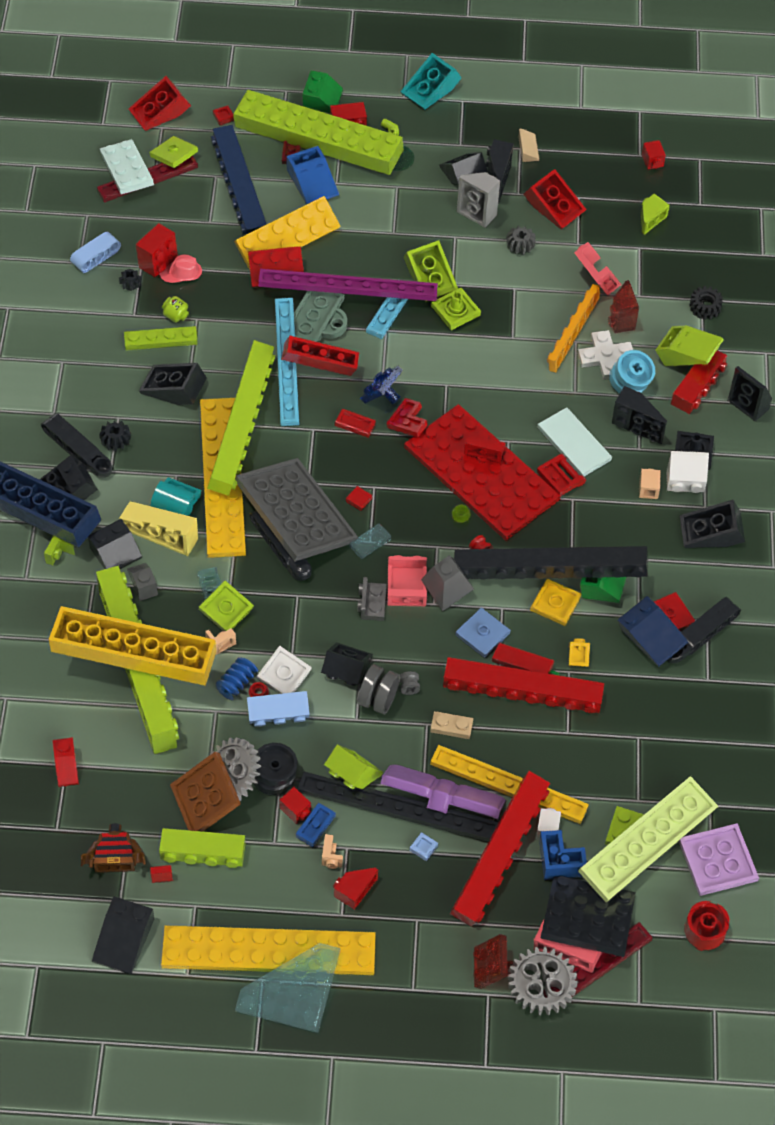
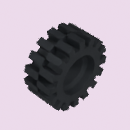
M703 286L702 289L698 287L691 295L690 311H693L694 316L698 314L697 318L703 316L704 320L709 317V320L713 316L717 317L720 314L723 303L721 292L717 293L718 290L716 288L712 290L711 286H709V289H706V286ZM707 300L710 301L712 305H704L700 301Z

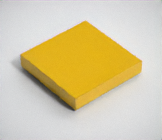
M547 578L531 605L530 611L565 626L582 594Z

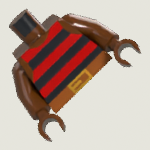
M112 823L109 825V833H101L99 839L95 840L88 851L81 855V866L89 864V867L92 868L94 861L95 872L135 871L136 864L143 862L145 865L146 860L145 854L136 840L130 839L129 833L121 832L122 826L120 824Z

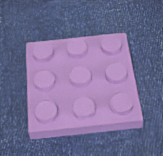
M738 823L685 836L679 840L699 896L758 881L757 871Z

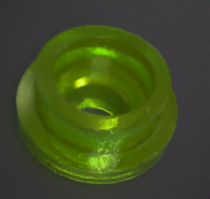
M460 504L452 510V518L456 522L463 523L469 520L471 513L467 506Z

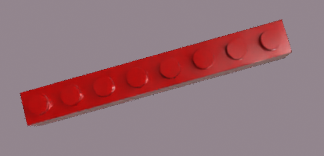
M448 657L443 687L450 690H463L472 694H486L490 697L499 696L509 700L517 699L528 703H541L550 707H565L568 710L577 709L587 713H600L604 683Z
M528 771L523 777L450 912L452 916L469 926L482 920L485 914L482 911L485 904L489 905L495 895L492 893L494 887L498 888L504 878L501 874L504 869L508 870L512 864L513 859L511 856L513 852L517 853L523 843L520 841L522 835L526 836L532 826L529 824L531 818H536L541 809L538 807L541 800L544 802L550 792L547 790L550 785L548 781L531 771Z

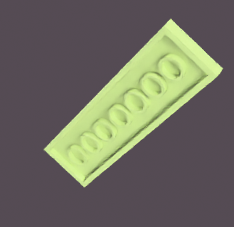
M690 776L582 866L578 872L602 899L608 902L710 815L718 805Z

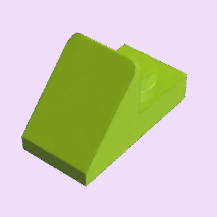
M53 536L44 552L46 563L53 566L55 561L60 559L62 551L75 555L74 546Z

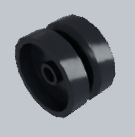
M273 742L260 747L256 756L260 757V760L256 762L261 765L260 768L256 769V772L260 773V775L255 776L254 779L257 783L253 784L259 791L267 795L284 794L291 789L295 782L298 763L296 754L290 747L282 743Z

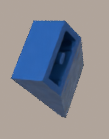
M319 146L287 156V171L306 204L325 196L326 200L339 196L329 166Z

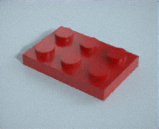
M301 246L248 251L252 288L259 287L260 269L304 272Z

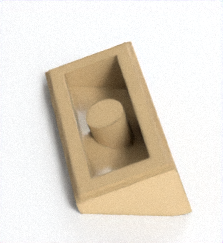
M519 129L518 137L522 162L539 161L536 135L524 129Z

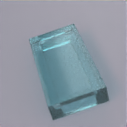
M377 524L359 536L358 539L352 541L350 548L363 559L391 539V535L380 524Z

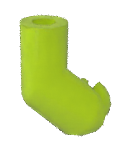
M383 119L381 126L388 129V133L399 136L398 125Z

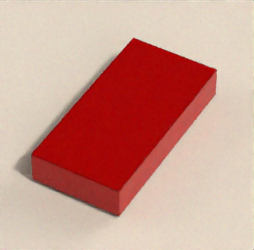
M345 409L341 410L335 421V426L369 438L376 425V420Z

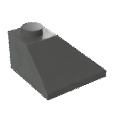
M450 555L433 566L421 579L442 611L474 590L467 577Z

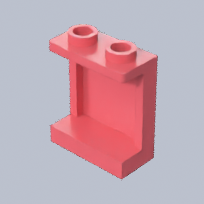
M589 242L581 245L574 252L607 295L622 285L607 266L600 272L596 270L593 264L601 257Z
M400 555L388 557V606H426L427 590L421 579L427 573V557H405Z

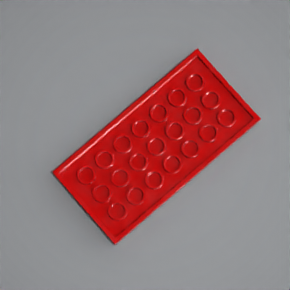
M458 404L427 426L419 437L414 436L405 442L404 448L507 541L558 502L561 495L506 446L501 462L464 454L466 439L471 434L499 440Z

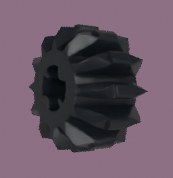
M116 420L113 423L107 421L106 426H102L99 437L101 444L106 446L108 451L114 448L116 452L117 448L123 450L124 445L129 446L131 432L128 425H124L123 421L119 423Z

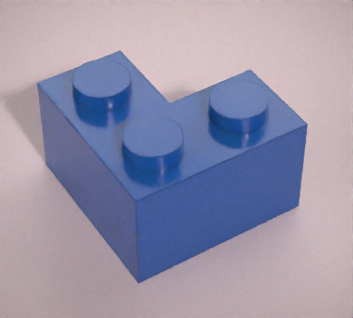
M562 830L541 831L539 846L544 880L560 876L569 878L583 877L578 870L587 863L585 847L564 849Z

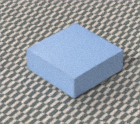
M421 832L410 846L409 851L427 861L438 847V843Z

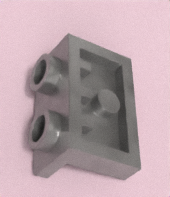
M363 577V584H359V595H362V600H358L357 612H361V619L384 621L386 584L367 583V577Z

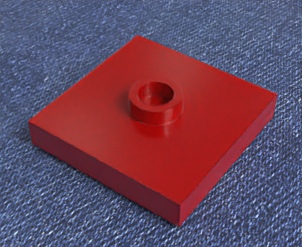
M677 592L654 601L679 631L686 629L695 621Z

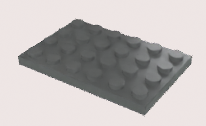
M298 458L236 475L237 485L294 562L357 541L358 536Z

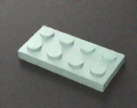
M132 139L100 148L101 156L121 195L154 185L153 179Z

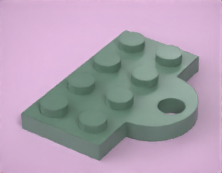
M307 291L294 312L295 337L319 342L321 338L332 339L341 336L347 329V316L340 309L345 295L341 293ZM336 323H339V324H341L342 326H341V327H334L333 325L336 324Z

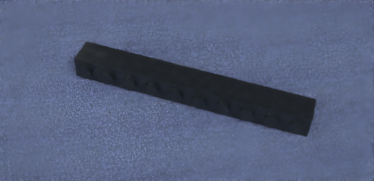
M647 546L455 549L454 560L467 579L648 577L649 557Z

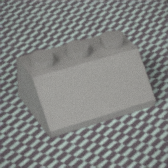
M486 172L461 175L459 177L457 212L486 228L497 216L500 180Z

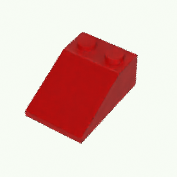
M165 76L129 108V111L146 131L179 117L191 105L176 85Z
M556 169L523 194L538 212L561 230L587 210Z

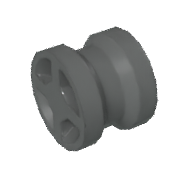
M408 671L400 675V682L402 683L400 689L403 694L412 695L420 691L418 673Z

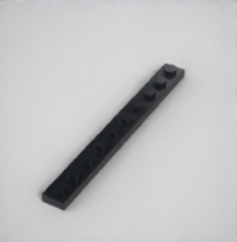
M305 771L298 787V791L302 794L489 842L499 823L498 821L448 809L447 813L427 808L428 803L367 787L364 789L357 787L351 789L343 781Z

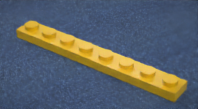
M438 745L430 763L432 766L510 797L514 796L523 779ZM547 788L550 792L544 802L541 800L538 807L542 809L553 808L561 812V817L581 824L589 804Z

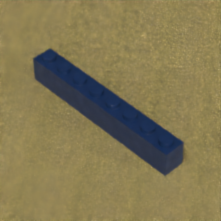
M233 125L213 128V136H210L212 146L216 147L215 155L217 159H220L219 167L221 171H224L223 179L225 184L228 183V194L233 197L231 199L233 209H237L236 218L238 222L241 221L242 235H247L267 224Z

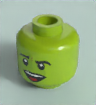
M177 296L168 297L162 305L163 315L175 323L180 320L184 321L189 315L187 311L188 304Z

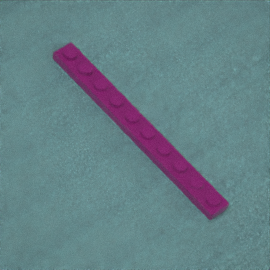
M260 269L259 287L428 301L437 300L438 283Z

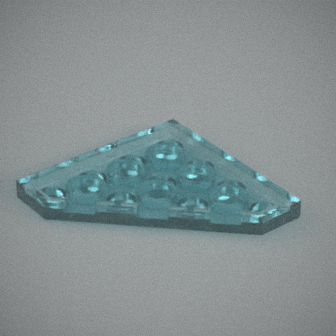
M319 943L240 990L235 1011L318 1033L341 949Z

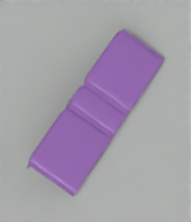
M390 765L381 780L383 785L429 798L427 808L447 813L450 804L498 819L500 811L506 802V799L500 795L467 785H457L450 780L436 779V777L399 765Z

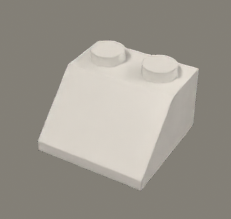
M671 451L666 472L667 491L704 492L707 483L709 453Z

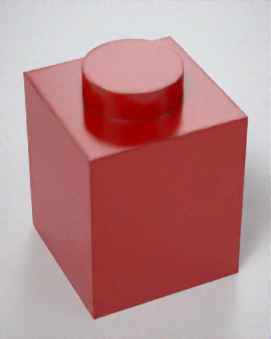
M660 140L643 143L641 155L647 169L664 167L666 154Z
M295 787L279 799L280 809L295 824H298L301 820H306L311 813V802Z

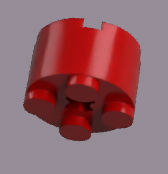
M701 901L693 905L684 925L687 940L699 951L711 950L720 946L729 928L730 919L727 911L719 904L710 903L711 901Z

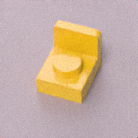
M574 639V642H569L568 666L589 667L590 643H585V639Z

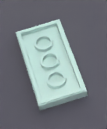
M567 407L538 423L537 428L560 454L567 458L566 460L579 475L586 476L612 460V456Z

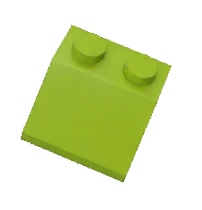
M338 744L324 764L330 769L328 772L336 778L342 777L345 780L343 783L351 789L355 787L364 789L383 774V771L358 753Z

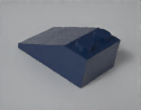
M648 596L618 619L622 632L658 667L689 643L660 607Z

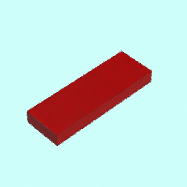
M502 643L498 644L492 657V662L510 668L550 674L554 665V660Z

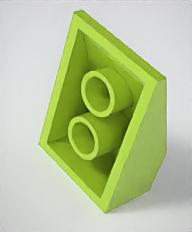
M439 240L406 252L404 260L414 281L438 283L437 297L458 289Z

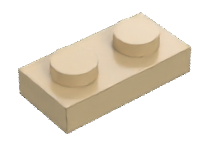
M434 711L430 732L470 739L473 718Z

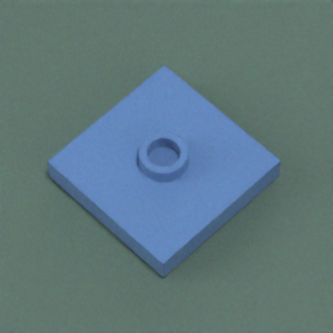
M480 608L456 631L455 635L485 658L510 634L511 630L483 608Z

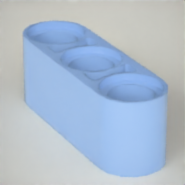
M104 232L76 250L71 255L70 261L81 272L86 273L118 252L121 243L111 233Z

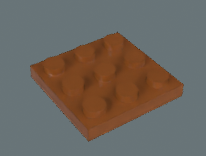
M213 752L170 784L189 831H205L241 804L222 757L218 752Z

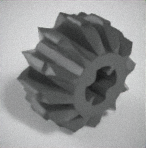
M517 226L516 229L511 228L506 237L507 247H509L510 252L515 251L516 255L518 253L523 255L526 252L530 253L535 247L536 236L532 233V229H526V226L523 228Z

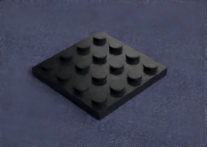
M565 876L553 877L540 938L624 957L636 892L622 889L608 902H605L587 881Z

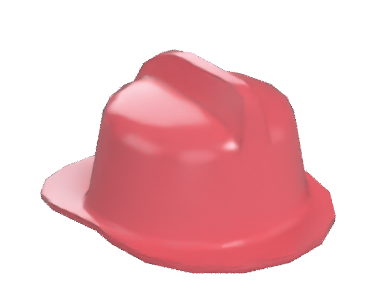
M183 254L177 256L160 273V277L169 283L191 281L201 276L202 268L196 262L195 257Z

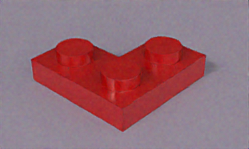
M405 398L387 421V427L419 437L428 425L427 420L416 417L422 408L421 403Z

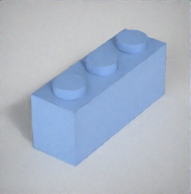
M307 691L247 697L249 724H254V727L265 726L266 722H274L275 725L284 724L286 720L304 722L306 721L305 718H309L310 715Z

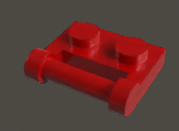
M559 454L537 467V473L561 496L577 486H582L586 482L584 476L576 472L566 461L567 458L563 454ZM558 465H561L565 469V471L573 478V480H571Z

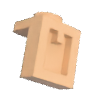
M232 628L220 632L216 637L209 630L205 631L206 638L216 640V655L236 645V634Z
M325 834L322 866L330 869L342 868L343 856L335 855L337 843H333V835Z

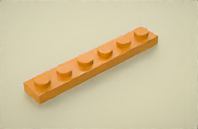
M592 284L590 290L586 291L584 300L578 304L577 312L571 316L568 327L564 328L561 339L557 340L554 351L549 353L547 358L549 371L557 372L600 298L599 285Z

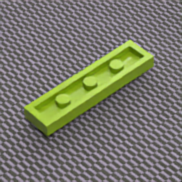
M196 326L124 332L125 350L198 345Z

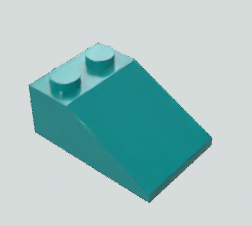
M431 53L400 92L423 109H427L451 92L462 77L455 68Z

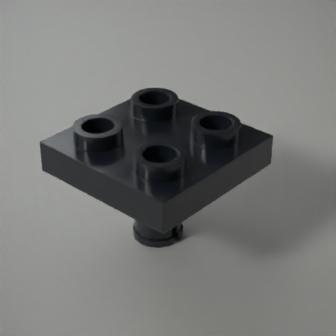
M677 431L675 451L709 453L708 470H710L714 436L697 432Z

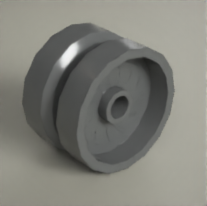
M373 664L363 680L357 704L366 708L373 705L374 711L385 715L397 693L400 674L391 670L385 674L383 667Z

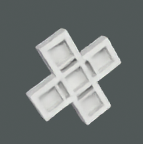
M609 330L591 333V339L594 347L578 349L581 367L599 365L603 380L609 379L610 370L618 358L626 351L633 350L631 342L613 344Z

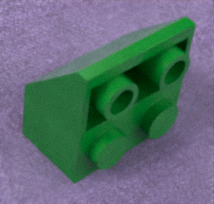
M583 577L580 583L582 598L620 603L627 577Z

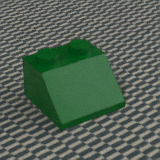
M311 70L302 94L303 107L330 113V106L339 104L343 88L327 73Z

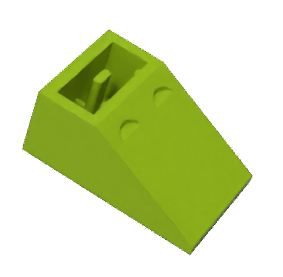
M687 325L672 326L655 351L664 366L704 365L710 362L724 339Z

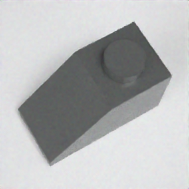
M146 563L127 568L139 601L158 595L157 583L151 568Z

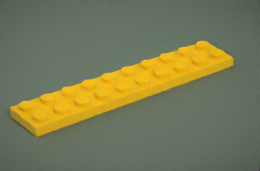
M235 398L200 399L208 558L246 556L242 490L236 485L235 490L231 489L228 496L207 489Z
M166 925L164 927L162 968L374 975L375 932Z

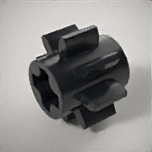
M127 269L121 272L122 277H119V284H122L123 289L132 291L139 288L141 276L138 275L137 270Z

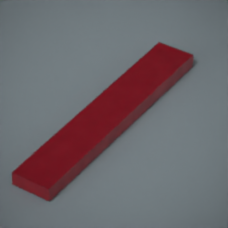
M191 156L175 168L160 163L147 169L153 179V183L156 184L197 169L198 163ZM114 181L97 187V191L104 203L132 193L128 192L121 195Z
M640 922L629 929L624 957L601 952L593 973L583 970L579 966L574 968L572 973H577L575 981L578 982L577 987L574 988L576 990L575 995L652 941L653 937ZM557 987L550 988L554 992L560 991ZM544 989L543 995L545 998H547L546 991Z

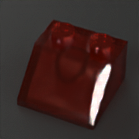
M629 280L624 282L613 297L612 305H610L611 316L608 317L609 326L613 327L614 333L636 329L639 305Z

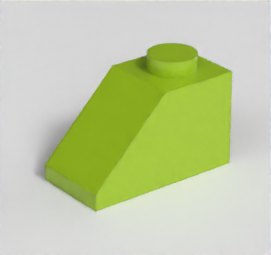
M656 194L645 198L641 204V226L644 235L668 216L670 205Z

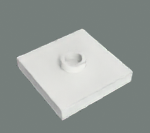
M279 646L259 672L257 679L279 694L293 693L310 673L312 667Z

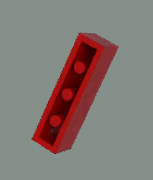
M289 336L284 342L281 360L352 376L357 370L359 352Z
M717 350L708 364L694 365L674 391L671 405L688 414L693 409H697L701 403V398L707 396L711 384L715 385L719 373L725 371L728 365L726 363L727 355Z

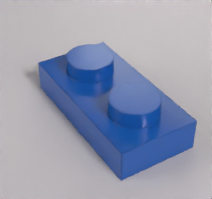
M318 803L296 832V838L314 847L335 818L336 813Z

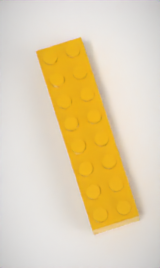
M63 606L60 607L49 637L50 649L54 653L206 686L216 655V640Z

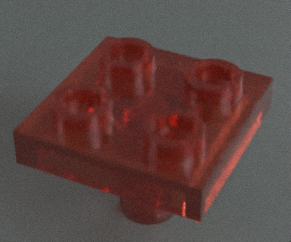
M499 934L474 947L473 976L475 988L482 989L507 977V974H511L509 972L510 965H513L514 961L507 960V936Z

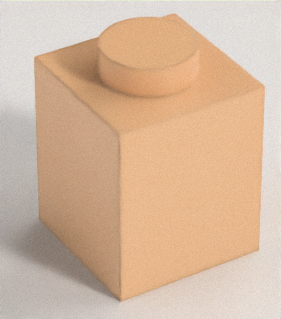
M642 469L639 481V498L658 499L660 470Z

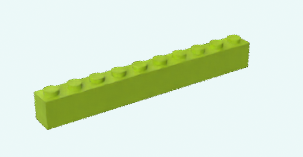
M256 340L253 341L207 489L229 496L231 489L235 490L237 481L235 476L240 475L243 465L239 463L240 460L244 461L247 450H244V447H248L251 439L248 433L253 432L255 422H252V420L257 418L259 409L256 407L261 405L264 396L261 395V391H265L268 383L264 380L269 378L272 369L269 368V364L273 365L276 356L273 354L274 347Z

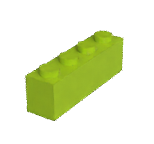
M162 828L159 848L160 860L169 863L181 861L187 864L205 863L208 866L226 865L229 868L243 867L246 845L245 835Z

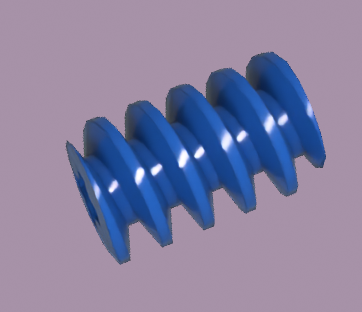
M238 657L235 663L226 671V674L221 676V680L216 682L217 690L225 698L234 700L232 694L238 696L239 691L237 689L243 690V684L247 685L249 683L248 679L254 677L252 673L257 674L259 672L258 668L248 659Z

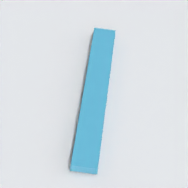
M293 298L275 299L280 421L281 426L299 425L296 363L281 359L284 342L289 336L295 337Z

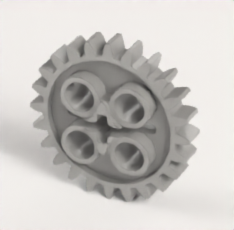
M236 737L235 740L229 738L228 742L223 740L222 746L216 745V752L220 753L237 796L241 801V795L247 797V790H253L251 784L257 783L254 778L260 775V773L256 772V769L260 768L261 765L256 763L260 760V757L256 756L258 750L253 749L254 745Z
M535 947L534 953L527 949L526 956L520 953L519 960L514 959V966H510L509 970L511 974H508V980L511 981L508 984V988L513 989L511 996H517L515 1003L523 1002L522 1009L529 1006L530 1013L538 1009L539 1015H541L542 1010H546V1013L550 1015L551 1009L558 1013L559 1006L565 1009L566 1002L571 1003L572 996H575L576 990L574 988L577 987L578 983L575 981L577 973H572L574 965L567 966L569 958L562 960L563 953L556 956L555 949L547 953L546 947H544L543 952H540L538 947ZM538 964H541L543 982H546L545 991L547 998H545L543 995V983L542 980L539 979L540 970ZM552 967L556 971L549 972L546 968ZM532 970L535 974L529 975L525 971ZM557 987L560 991L554 992L550 988ZM537 990L539 994L533 995L529 991Z

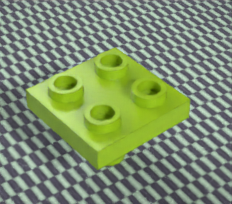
M462 288L431 303V307L450 330L481 316V310Z

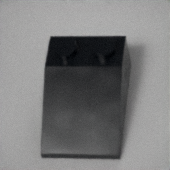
M494 139L492 146L489 145L487 149V156L489 157L487 158L486 166L488 174L500 180L499 204L512 167L514 143Z
M198 363L153 365L139 392L140 394L176 405H193L207 377Z
M739 366L735 368L727 401L756 422L770 409L772 397L766 386Z
M733 499L680 515L685 548L729 547L745 542L741 511Z
M113 896L105 915L92 962L132 975L155 920L153 908Z

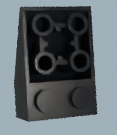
M624 386L615 401L612 424L629 430L636 435L643 436L652 442L663 443L667 420L641 392Z
M72 455L39 479L82 500L87 499L98 490L83 462Z

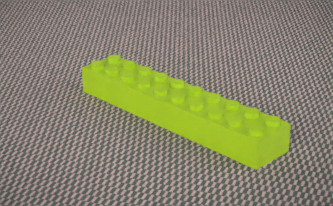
M251 90L246 91L233 113L235 127L281 142L287 141L288 144L299 145L304 149L319 146L323 155L387 175L391 174L403 152V137Z
M119 566L97 571L98 590L106 615L142 624L141 619H138L136 604L132 602L131 590L127 588L125 573L120 572ZM125 668L153 753L158 754L177 748L176 740L179 739L178 725L176 719L172 717V708L170 702L166 700L165 696L167 695L164 685H161V677Z

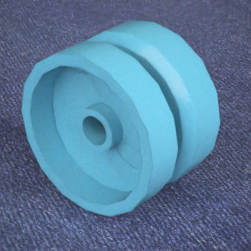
M626 351L618 358L610 370L609 379L611 385L618 393L622 391L624 386L642 393L655 376V365L652 359L641 351Z

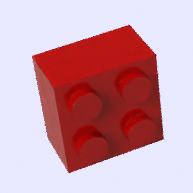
M158 223L136 244L140 269L156 277L176 259L178 253L175 232Z

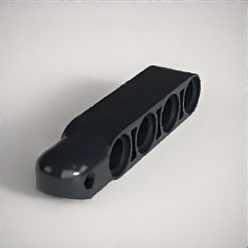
M54 413L49 419L41 423L43 431L69 455L82 461L86 469H89L100 478L108 477L111 474L112 464L109 458L61 415Z
M257 510L249 513L250 520L292 577L298 581L308 579L312 575V568L308 561L301 559L294 562Z
M728 597L721 599L681 632L689 643L667 661L676 664L688 655H692L734 621L740 614L741 609Z

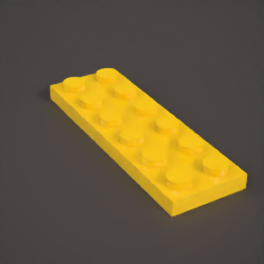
M325 196L234 242L249 268L248 251L303 247L339 229L341 226Z

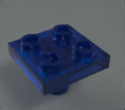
M396 366L392 369L390 367L387 368L383 373L379 372L373 378L374 382L363 390L364 394L360 399L366 404L384 394L392 404L396 403L401 396L391 385L403 370Z

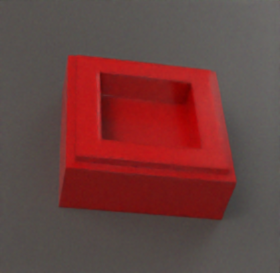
M228 105L213 110V115L219 126L234 121L233 112Z
M356 486L346 497V502L360 511L372 500V495L359 486Z
M171 865L150 868L152 883L173 881Z

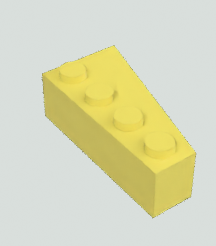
M131 501L119 517V519L124 521L132 534L186 556L190 554L198 541L197 518Z

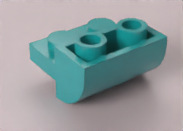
M168 477L164 482L160 481L158 483L150 506L189 516L193 505L201 497L202 490Z

